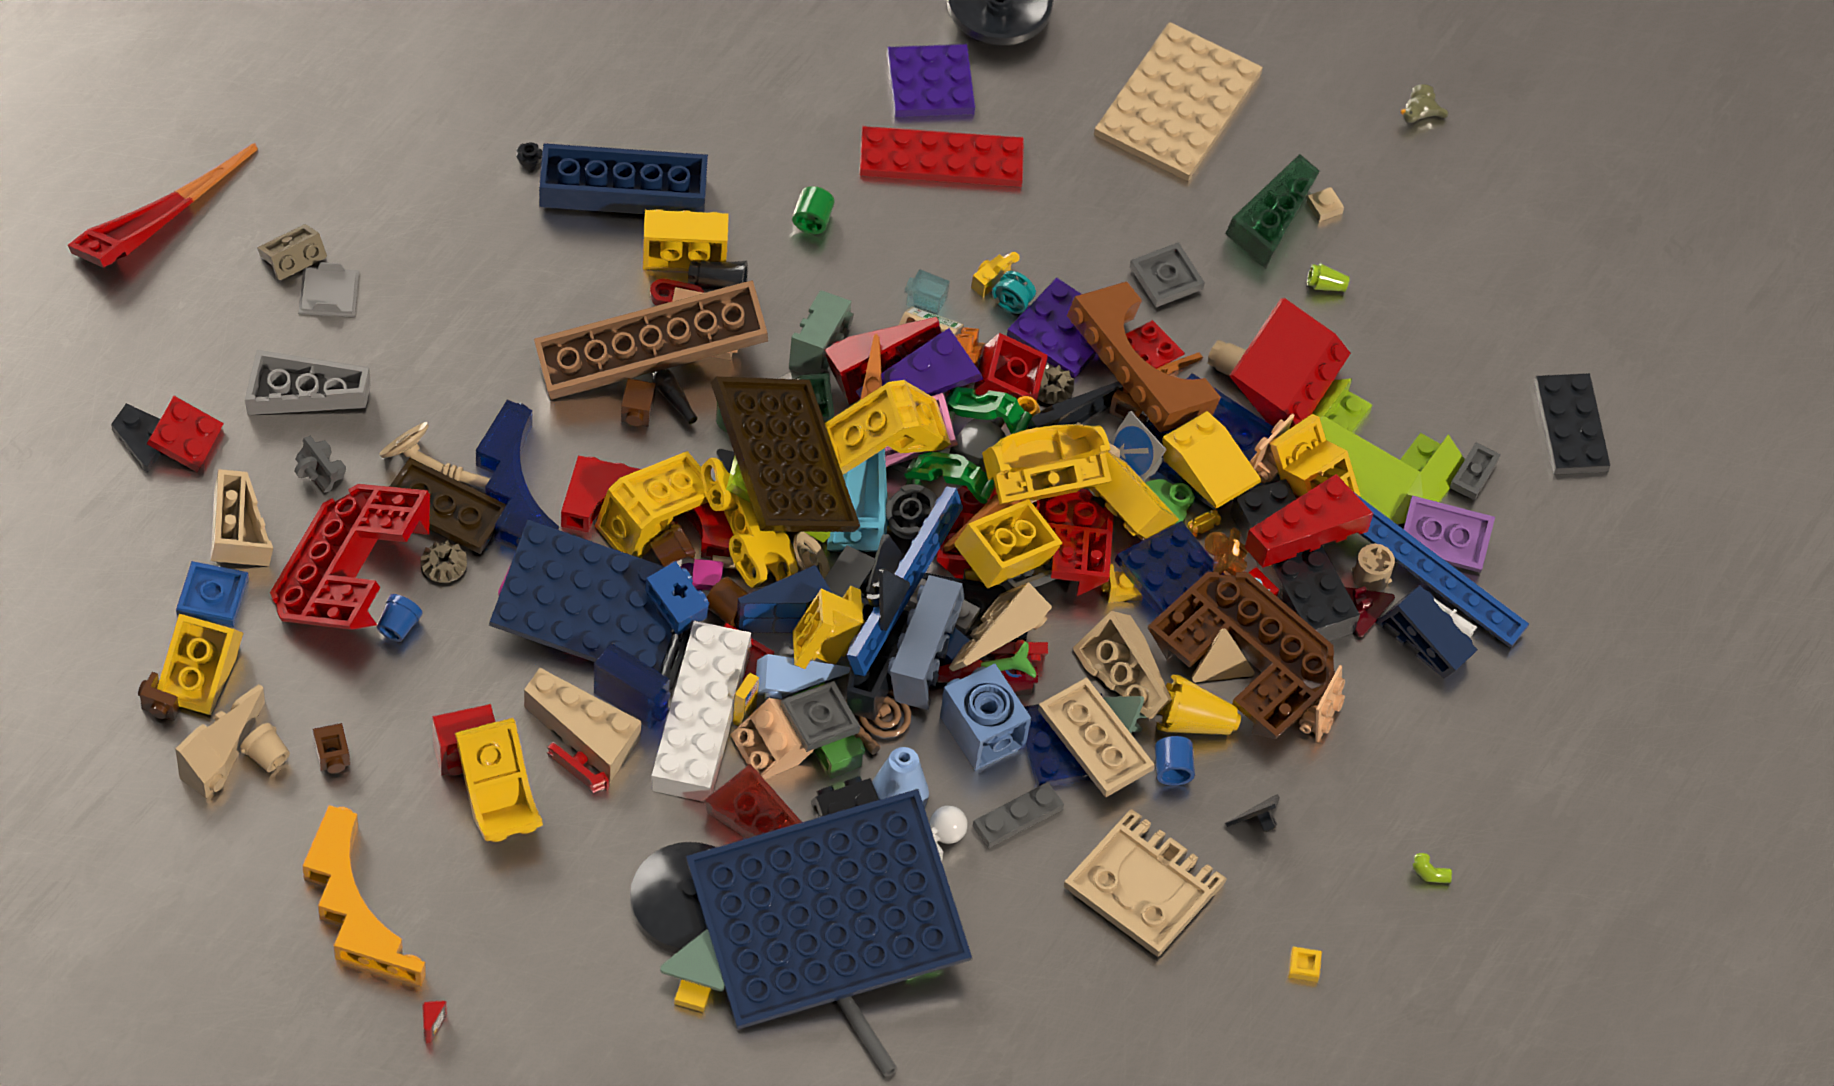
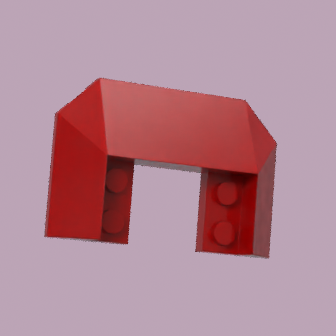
M357 484L348 489V495L337 501L331 498L322 503L270 591L281 621L350 630L376 626L377 623L368 612V609L381 587L376 580L356 578L378 539L407 542L412 533L429 535V492L427 490Z
M964 485L957 489L963 509L937 552V562L959 579H963L965 568L972 569V567L956 547L944 552V545L986 505L980 503L967 486ZM996 487L988 502L997 494ZM1087 489L1040 499L1032 503L1062 541L1061 546L1052 556L1051 578L1078 581L1077 596L1108 582L1110 578L1113 514L1106 507L1102 508L1094 500V495Z

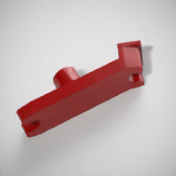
M554 742L547 747L549 749L547 754L589 787L592 793L602 789L609 790V780L604 771L594 775L583 766L588 761V758L582 751H578L572 757Z

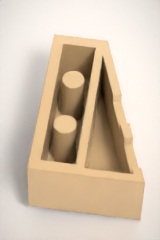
M218 469L214 489L211 561L258 566L270 565L273 546L268 539L264 519L261 518L258 502L248 472Z

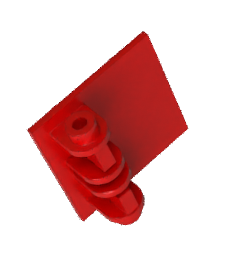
M1153 320L1125 334L1134 351L1155 369L1185 355V352Z

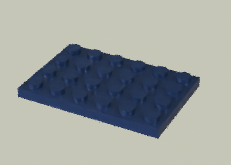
M528 520L489 621V626L655 683L673 633H670L672 627L645 591L647 577L665 567Z

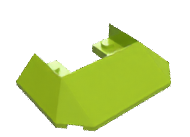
M1352 378L1333 380L1312 414L1320 418L1326 440L1348 451L1360 497L1397 525L1405 523L1412 496L1440 503L1450 490L1452 480L1465 461L1449 434L1440 444L1420 432L1399 460L1354 434L1370 413L1372 404L1349 391Z

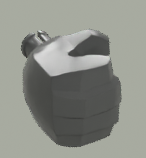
M1003 417L991 420L972 419L956 437L958 445L952 446L949 454L964 456L967 461L981 467L982 471L986 473L982 452L1006 437V434L1001 429L1005 423Z

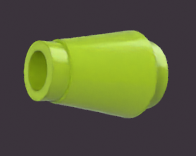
M1321 263L1319 265H1311L1307 277V285L1312 286L1313 290L1346 292L1349 276Z

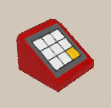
M429 1001L422 1004L424 1041L426 1043L432 1042L447 1015L446 1001Z

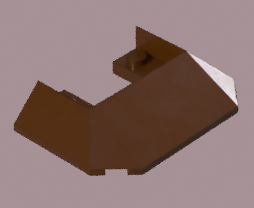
M1207 572L1148 625V630L1166 660L1174 654L1190 668L1207 652L1219 631L1223 628L1227 629L1245 658L1262 672L1233 699L1232 705L1236 706L1242 714L1254 723L1252 734L1277 739L1324 695L1335 674L1334 646L1248 572H1236V575H1219V572Z

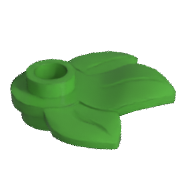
M1164 479L1146 482L1152 491L1179 518L1173 526L1182 523L1186 518L1187 509L1194 502V493L1191 488L1184 483L1173 485Z

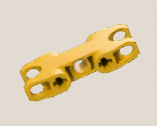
M709 458L701 466L704 492L709 505L714 511L725 512L734 534L729 542V552L735 567L742 575L746 584L751 588L760 587L767 580V568L773 573L777 581L798 573L794 548L788 535L785 532L760 531L752 504L726 490L730 473L725 469L722 461L717 458ZM712 467L714 469L716 481H714L711 476ZM783 562H785L788 567L787 576L784 571ZM754 567H755V570H756V578H755V579H754L753 574H752V569H753Z

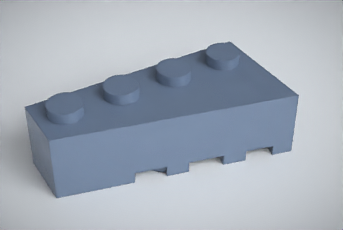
M929 575L926 584L920 586L917 594L918 604L916 609H911L909 613L906 633H901L898 641L899 651L896 657L891 658L888 666V674H891L895 702L929 710L931 699L929 698L928 691L930 685L934 687L937 685L939 679V658L945 659L948 651L949 636L947 633L953 634L964 601L962 583Z

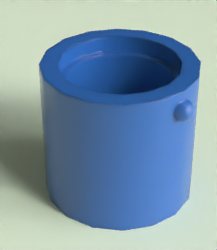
M1171 736L1155 743L1158 781L1165 785H1183L1191 782L1195 777L1193 743L1191 740L1181 736Z

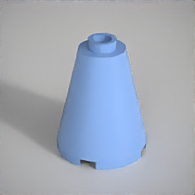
M899 747L893 750L872 780L878 799L881 800L919 789L925 808L929 798V789L917 753L907 747Z

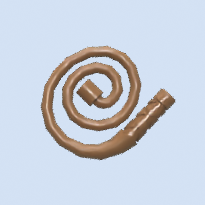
M890 688L888 694L895 698L894 691ZM886 696L874 723L881 728H892L897 725L902 716L899 705L893 699ZM900 703L905 713L904 722L899 728L892 731L876 729L869 724L866 718L859 717L863 727L873 735L884 738L896 737L904 733L910 725L911 711L907 704ZM892 708L894 710V718L889 722L881 721L879 718L889 714ZM860 726V732L854 734V736L861 739L864 747L872 755L876 754L881 748L880 745Z

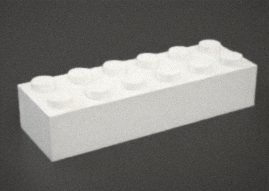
M697 621L693 622L652 772V791L707 803L711 802L733 719L735 693L742 684L751 651L750 632Z

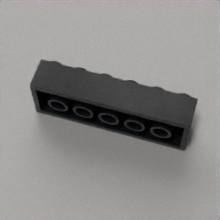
M1279 480L1246 491L1235 497L1230 514L1246 542L1249 529L1296 500V497L1287 480ZM1322 545L1314 551L1310 552L1309 549L1297 553L1296 557L1264 568L1256 561L1261 572L1279 589L1278 598L1328 641L1355 633L1360 614Z

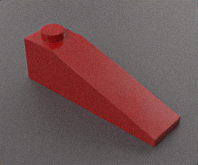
M937 317L850 336L842 341L835 342L825 349L829 367L847 403L850 405L860 399L856 390L864 385L875 333L880 337L882 374L942 333Z

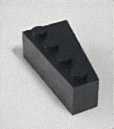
M861 598L864 604L862 610L863 619L866 622L873 611V606L869 605L867 599ZM903 610L865 676L854 674L852 667H850L847 704L854 715L875 721L892 686L891 674H888V666L891 658L897 656L899 637L901 633H906L907 620L910 611Z

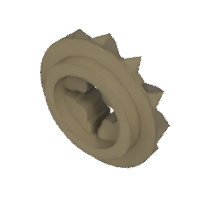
M1047 364L1044 369L1037 399L1047 404H1057L1068 400L1074 391V379L1071 378L1069 370H1062L1060 365L1050 367ZM1048 379L1052 382L1058 380L1057 387L1053 384L1047 386Z
M448 540L445 543H437L435 541L429 548L425 547L424 553L421 556V569L429 579L436 582L454 581L462 576L467 567L466 552L461 550L459 544H450ZM449 556V564L447 562L439 564L438 557L445 558Z

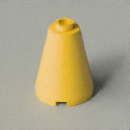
M1179 675L1171 676L1174 680L1173 684L1166 683L1165 686L1172 701L1158 713L1163 715L1162 723L1157 722L1158 730L1174 733L1230 735L1233 730L1236 731L1238 729L1241 714L1238 713L1236 706Z

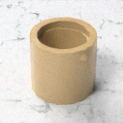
M1369 544L1363 547L1358 554L1355 567H1352L1355 584L1359 588L1365 586L1366 590L1378 592L1384 590L1388 583L1392 582L1390 577L1395 563L1393 553L1381 544Z

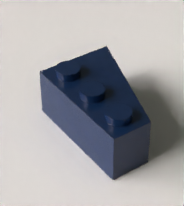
M1421 585L1399 600L1375 622L1382 628L1387 625L1397 633L1396 640L1402 645L1408 642L1419 651L1417 657L1444 679L1455 672L1478 650L1473 645L1471 638L1455 625L1452 617L1439 607L1434 601L1432 594L1424 590Z

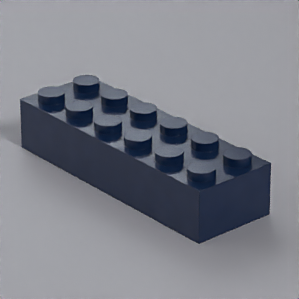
M543 143L539 207L645 214V210L657 209L704 213L708 154Z

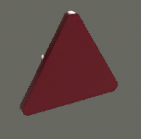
M1365 586L1358 589L1345 587L1360 614L1355 633L1358 637H1363L1393 603L1395 595L1366 590Z

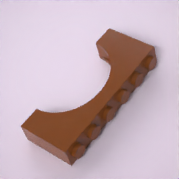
M1127 281L1074 297L1067 317L1160 433L1180 427L1207 411L1213 415L1221 397L1206 378L1182 379L1165 374L1144 361L1130 345L1125 335L1124 324L1135 318L1142 299Z

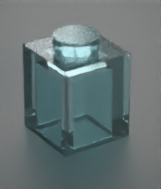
M919 269L915 278L910 277L904 291L908 294L906 305L938 315L948 297L950 281Z

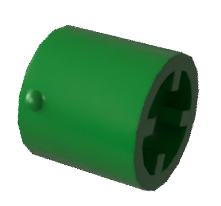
M816 186L804 188L800 193L792 216L793 224L805 233H823L826 230L834 207L835 199L833 195L827 190Z

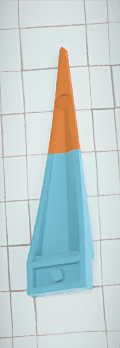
M876 333L873 336L860 400L882 387L880 337ZM885 448L843 475L860 527L855 532H831L827 541V550L829 552H842L846 545L860 552L877 553L883 534H887V526H889L886 517L887 481Z

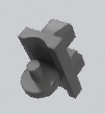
M311 435L304 437L302 440L304 443L303 447L295 458L298 464L294 472L299 478L309 477L310 480H314L323 493L329 492L334 482L344 477L346 466L341 460L330 462L329 458L332 451L326 440L315 442Z

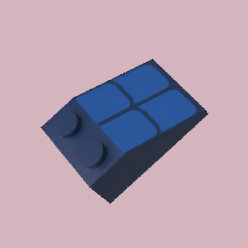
M816 565L738 598L736 629L750 633H793L794 628L820 589L831 593L832 591Z

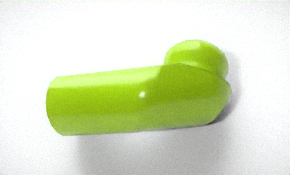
M1417 853L1414 856L1413 870L1424 881L1451 883V868H1434L1429 863L1430 856L1426 853Z

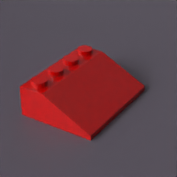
M1281 298L1229 376L1272 429L1281 419L1285 422L1291 414H1294L1295 416L1289 428L1291 429L1313 413L1351 352L1333 331L1286 298Z

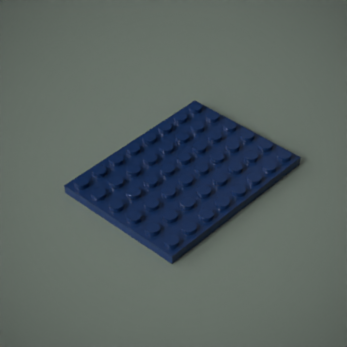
M919 789L686 856L737 1029L972 960L970 948Z

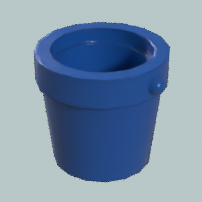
M391 594L385 602L386 606L376 627L383 636L393 641L401 642L413 625L419 621L423 612L410 599L398 594Z

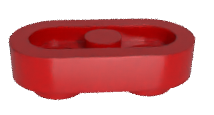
M666 278L657 279L650 286V299L656 306L672 302L675 287L704 293L703 289L697 285Z

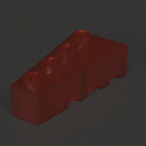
M751 764L704 800L708 814L745 839L802 823L798 816Z

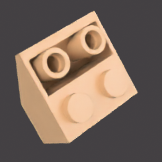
M768 698L730 734L757 781H763L798 766L815 750L806 752L780 706V699Z

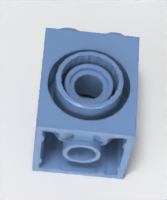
M996 664L989 667H980L973 671L971 675L963 679L956 678L944 687L940 718L975 771L1026 747L1031 717Z

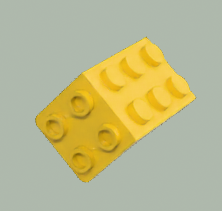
M514 718L455 733L473 818L483 838L486 841L498 842L506 839L509 835L516 833L527 834L541 827L543 822L530 790Z

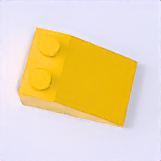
M1208 411L1163 436V446L1166 448L1163 454L1164 461L1215 508L1222 506L1261 483V478L1230 433Z
M179 614L157 689L178 696L179 707L211 715L236 661L244 633L236 629Z

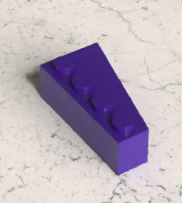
M950 328L881 374L882 386L888 382L905 380L930 396L983 380L981 373ZM863 386L856 390V393L860 398Z

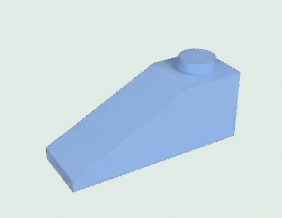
M767 654L757 660L756 676L759 677L758 695L765 696V700L768 698L782 700L785 697L821 683H828L839 679L849 673L850 667L810 661L806 669L795 665L794 658Z

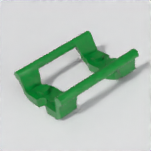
M956 387L950 390L945 399L951 422L955 415L983 420L1003 417L1010 433L1013 434L1026 430L1033 417L1031 413L1024 411L1015 397L1004 392L988 391L982 396H977L974 389ZM941 452L920 454L917 458H913L904 474L907 479L905 485H918L920 480L932 481L943 476L946 483L967 486L970 492L982 504L988 502L995 489L994 480L988 481L987 474L982 471L981 467L967 461L964 456Z

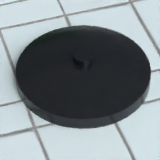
M947 0V8L952 20L964 33L979 41L996 45L1021 43L1036 36L1047 25L1053 7V0Z
M681 842L668 845L651 854L636 871L630 891L631 912L640 931L652 943L667 951L678 953L700 934L708 930L686 856L716 848L715 846L700 842Z

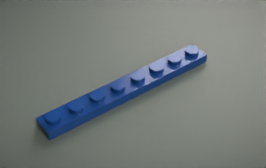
M946 486L941 496L937 498L930 515L924 520L917 537L912 540L904 559L899 562L895 575L910 582V588L887 631L880 629V606L873 607L872 613L862 625L856 640L850 645L847 657L854 674L866 675L960 515L963 505L957 488Z
M1358 496L1373 512L1368 532L1360 534L1371 544H1381L1387 547L1393 553L1395 562L1508 647L1512 648L1528 628V622Z

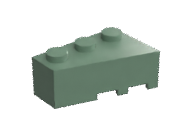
M820 290L809 308L808 318H803L800 322V327H803L800 334L794 332L791 337L790 370L818 380L821 379L824 370H830L825 349L835 342L842 341L844 339V334H842L844 328H850L854 318V313L851 312V300Z

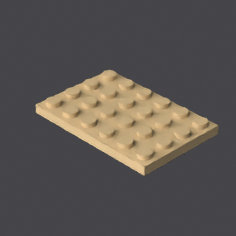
M1169 22L1095 127L1094 136L1189 181L1261 75L1263 67Z

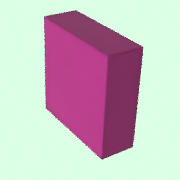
M694 559L693 586L696 589L711 591L715 584L722 579L723 562Z

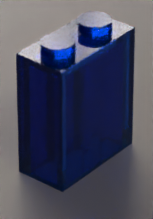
M611 643L594 663V694L628 715L640 720L643 725L652 729L657 721L662 722L666 718L670 707H668L671 695L669 692L670 679Z

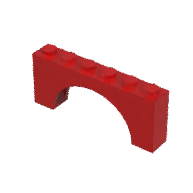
M578 455L561 510V527L589 533L591 526L599 516L608 489L621 477L641 469L619 462L611 463L592 456L584 457ZM708 502L681 513L691 521L699 533L701 539V558L712 560L713 555L731 557L729 542L734 534L724 511H714Z

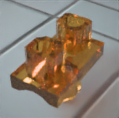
M1233 527L1230 530L1229 537L1222 532H1212L1207 535L1204 546L1206 551L1214 556V572H1219V575H1221L1224 571H1227L1231 575H1236V572H1243L1247 568V562L1244 558L1248 551L1244 548L1245 545L1240 542V531Z

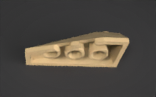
M1029 582L1001 593L981 618L983 623L970 634L973 639L960 649L949 668L955 671L968 666L1029 630H1037L1046 622L1047 617L1045 615L1052 606Z
M1111 611L1072 648L1084 668L1090 674L1101 679L1111 690H1115L1122 697L1143 696L1144 703L1140 712L1147 718L1152 719L1172 701L1147 641L1131 615Z
M260 684L237 699L232 705L231 711L227 714L223 711L217 713L213 724L208 727L202 724L196 728L175 749L179 778L205 798L213 791H219L225 784L226 778L241 751V744L249 735L265 703L264 688Z

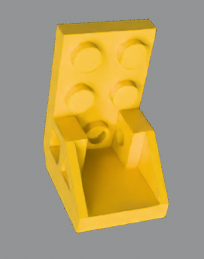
M905 380L886 383L825 423L843 475L887 446L899 453L943 450L951 445L936 399Z
M686 451L621 477L608 489L595 527L613 549L642 558L652 548L650 542L670 527L674 516L708 503L701 477V466Z

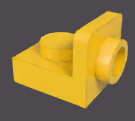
M1110 564L1109 581L1101 585L1102 592H1107L1108 602L1142 600L1143 589L1140 571L1114 572V566Z

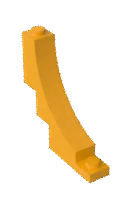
M329 805L304 861L303 876L306 881L326 887L318 904L319 919L342 926L334 944L335 959L422 986L426 976L425 962L415 955H402V939L386 928L374 916L362 899L355 884L351 870V853L358 830L357 813L346 807L337 808Z

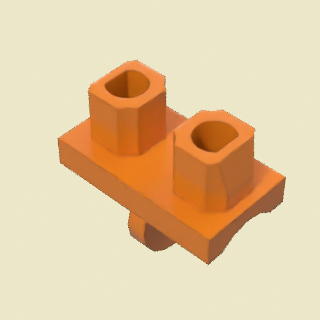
M964 327L961 329V334H957L955 337L978 368V359L983 353L985 343L979 342V329Z

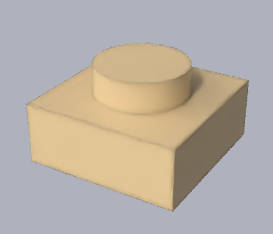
M1332 187L1307 196L1306 202L1319 222L1343 214L1344 206Z

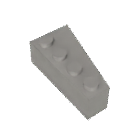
M257 350L245 396L247 414L258 415L366 408L371 386L369 367Z

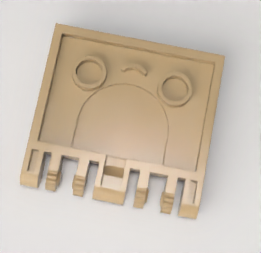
M1131 809L1065 880L1063 887L1159 957L1211 897L1218 893L1227 878L1216 871L1207 880L1213 870L1209 865H1205L1195 877L1188 872L1194 868L1198 857L1191 854L1179 866L1178 864L1185 857L1188 849L1170 837L1157 850L1156 848L1164 840L1166 833L1159 830L1148 842L1143 840L1142 837L1148 832L1151 822L1145 819L1138 825L1142 816Z

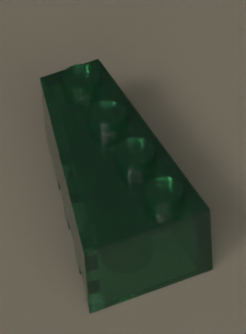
M1299 154L1232 217L1225 235L1264 268H1267L1310 193L1320 170Z

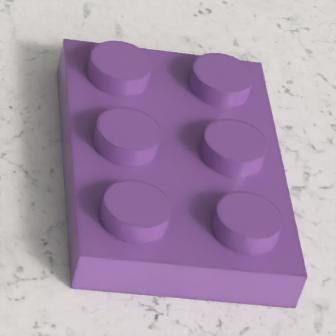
M1412 496L1404 530L1450 565L1481 573L1495 517Z

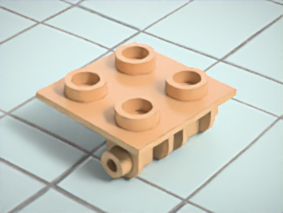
M1291 414L1285 422L1281 419L1273 428L1272 435L1268 439L1263 437L1255 447L1257 453L1251 459L1250 464L1261 478V483L1270 482L1279 473L1270 442L1289 430L1295 416L1294 414Z
M1339 665L1324 695L1303 714L1299 721L1302 732L1307 734L1310 732L1316 733L1317 743H1319L1323 733L1328 734L1333 723L1332 716L1335 711L1339 712L1345 700V695H1342L1345 679L1342 678L1341 665Z

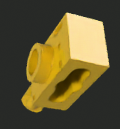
M1011 252L1005 256L999 254L991 261L985 260L973 275L971 288L982 298L985 297L1000 282L1002 275L1006 271L1011 270V265L1019 261V254L1017 252Z

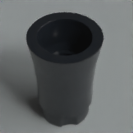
M702 260V262L691 261L689 265L688 283L701 287L703 291L710 292L747 282V260L734 262Z

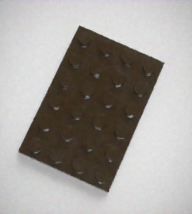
M716 376L710 383L760 531L855 532L860 527V523L810 380Z

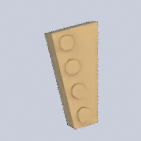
M542 668L538 669L524 689V707L549 730H554L561 736L567 746L573 747L576 751H582L588 758L587 763L591 767L595 766L600 772L604 771L610 783L640 741L641 721Z

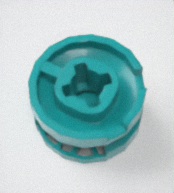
M1006 271L1000 278V282L992 289V295L994 299L998 298L1000 301L998 305L1004 310L1020 314L1025 311L1028 303L1036 296V289L1031 280L1025 275L1016 271Z

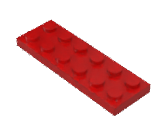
M862 126L859 176L1022 187L1024 137Z

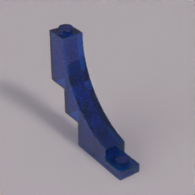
M507 399L475 451L476 466L493 473L485 486V494L507 504L495 523V540L517 549L528 520L559 530V526L538 506L526 485L522 472V450L533 426V410L522 403H515Z

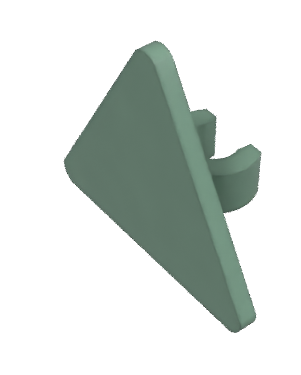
M1143 696L1103 698L1130 733L1132 731H1142V727L1136 721L1138 718H1147L1140 712L1144 703Z
M708 930L704 931L660 966L662 974L718 991L724 990L725 984Z

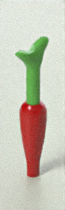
M1024 642L1019 651L1011 658L985 662L978 659L968 666L955 671L949 668L951 663L939 666L938 682L949 683L956 678L963 679L971 675L976 669L989 667L993 664H996L1000 671L1016 669L1027 673L1033 678L1036 677V671L1027 659L1029 646L1027 642Z

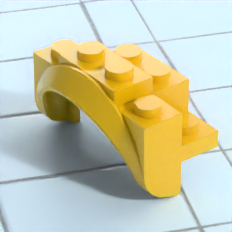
M1066 424L1032 428L1008 435L982 452L988 481L994 480L1000 505L1027 499L1034 501L1074 493L1082 488L1111 482L1105 455L1111 448L1107 435L1100 425Z

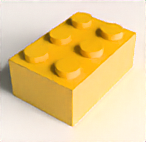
M660 209L645 210L643 270L689 272L691 261L726 262L728 214L718 212L664 211Z
M1109 451L1106 452L1111 482L1088 488L1097 497L1101 496L1106 501L1104 505L1113 515L1119 516L1125 521L1123 526L1133 536L1137 535L1142 541L1148 539L1156 543L1179 518L1124 460Z
M1027 499L969 523L954 545L985 586L990 588L1048 563L1061 546L1062 541L1032 502Z

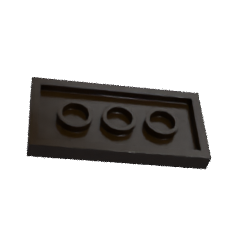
M412 458L408 459L389 486L427 490L430 494L429 529L479 554L482 553L509 513V505Z

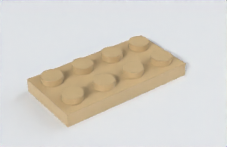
M1087 677L1039 704L1038 711L1105 798L1154 770L1155 764Z

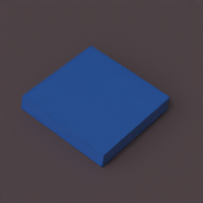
M191 561L176 607V615L182 614L200 620L234 626L249 579L248 572Z

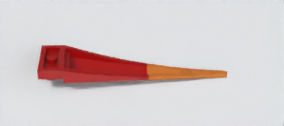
M256 143L251 144L213 170L178 190L137 210L87 229L67 245L71 254L103 268L112 264L115 260L129 255L258 149Z

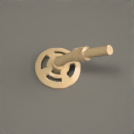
M427 422L406 431L379 453L381 458L403 453L405 457L412 458L459 482L491 490L494 479L464 471L463 467L460 466L458 469L456 465L451 467L450 463L444 465L418 451L420 447L417 443L429 427Z
M797 533L794 537V552L798 571H803L819 564L820 573L825 579L830 568L822 547L814 537L807 533ZM713 555L712 561L723 562V568L737 569L732 557ZM783 562L784 571L788 572V567ZM755 567L752 569L753 575L756 572Z

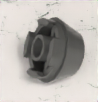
M909 484L902 486L901 490L897 491L891 499L889 498L886 504V517L890 530L895 535L904 539L916 538L923 526L924 520L928 518L938 498L932 490L921 485Z

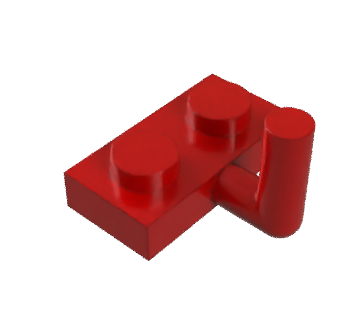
M1025 641L1008 642L987 654V657H994V660H996V657L1014 656ZM1027 642L1029 646L1028 655H1031L1032 662H1040L1041 657H1046L1048 654V642ZM1016 670V675H1027L1023 671Z

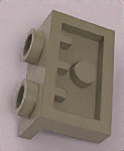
M306 224L257 247L260 257L272 265L275 275L279 280L327 257L319 232Z

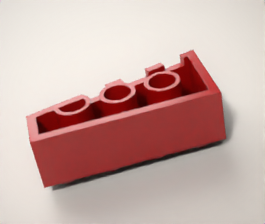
M1335 474L1249 529L1244 548L1264 568L1296 557L1297 553L1309 549L1311 552L1319 549L1323 544L1332 541L1337 543L1345 540L1349 535L1355 533L1360 535L1368 532L1373 512Z

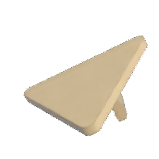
M1223 628L1219 631L1191 678L1194 682L1250 677L1254 675V670L1227 629Z

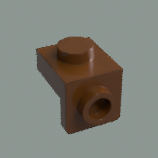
M1117 389L1112 397L1109 413L1124 420L1128 413L1132 411L1145 425L1148 417L1129 393Z
M151 672L148 680L144 679L138 690L141 707L157 718H168L175 721L179 713L178 696L158 690V673Z

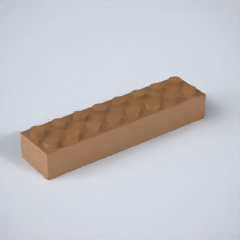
M753 280L534 338L548 394L550 400L627 380L628 378L642 376L768 342V333Z

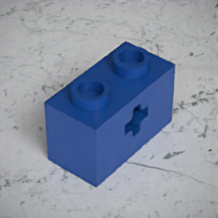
M675 561L647 577L645 591L674 632L679 635L691 628L694 621L701 622L707 618L709 602L705 594L701 590L697 591L693 586L690 573L685 568L681 569Z

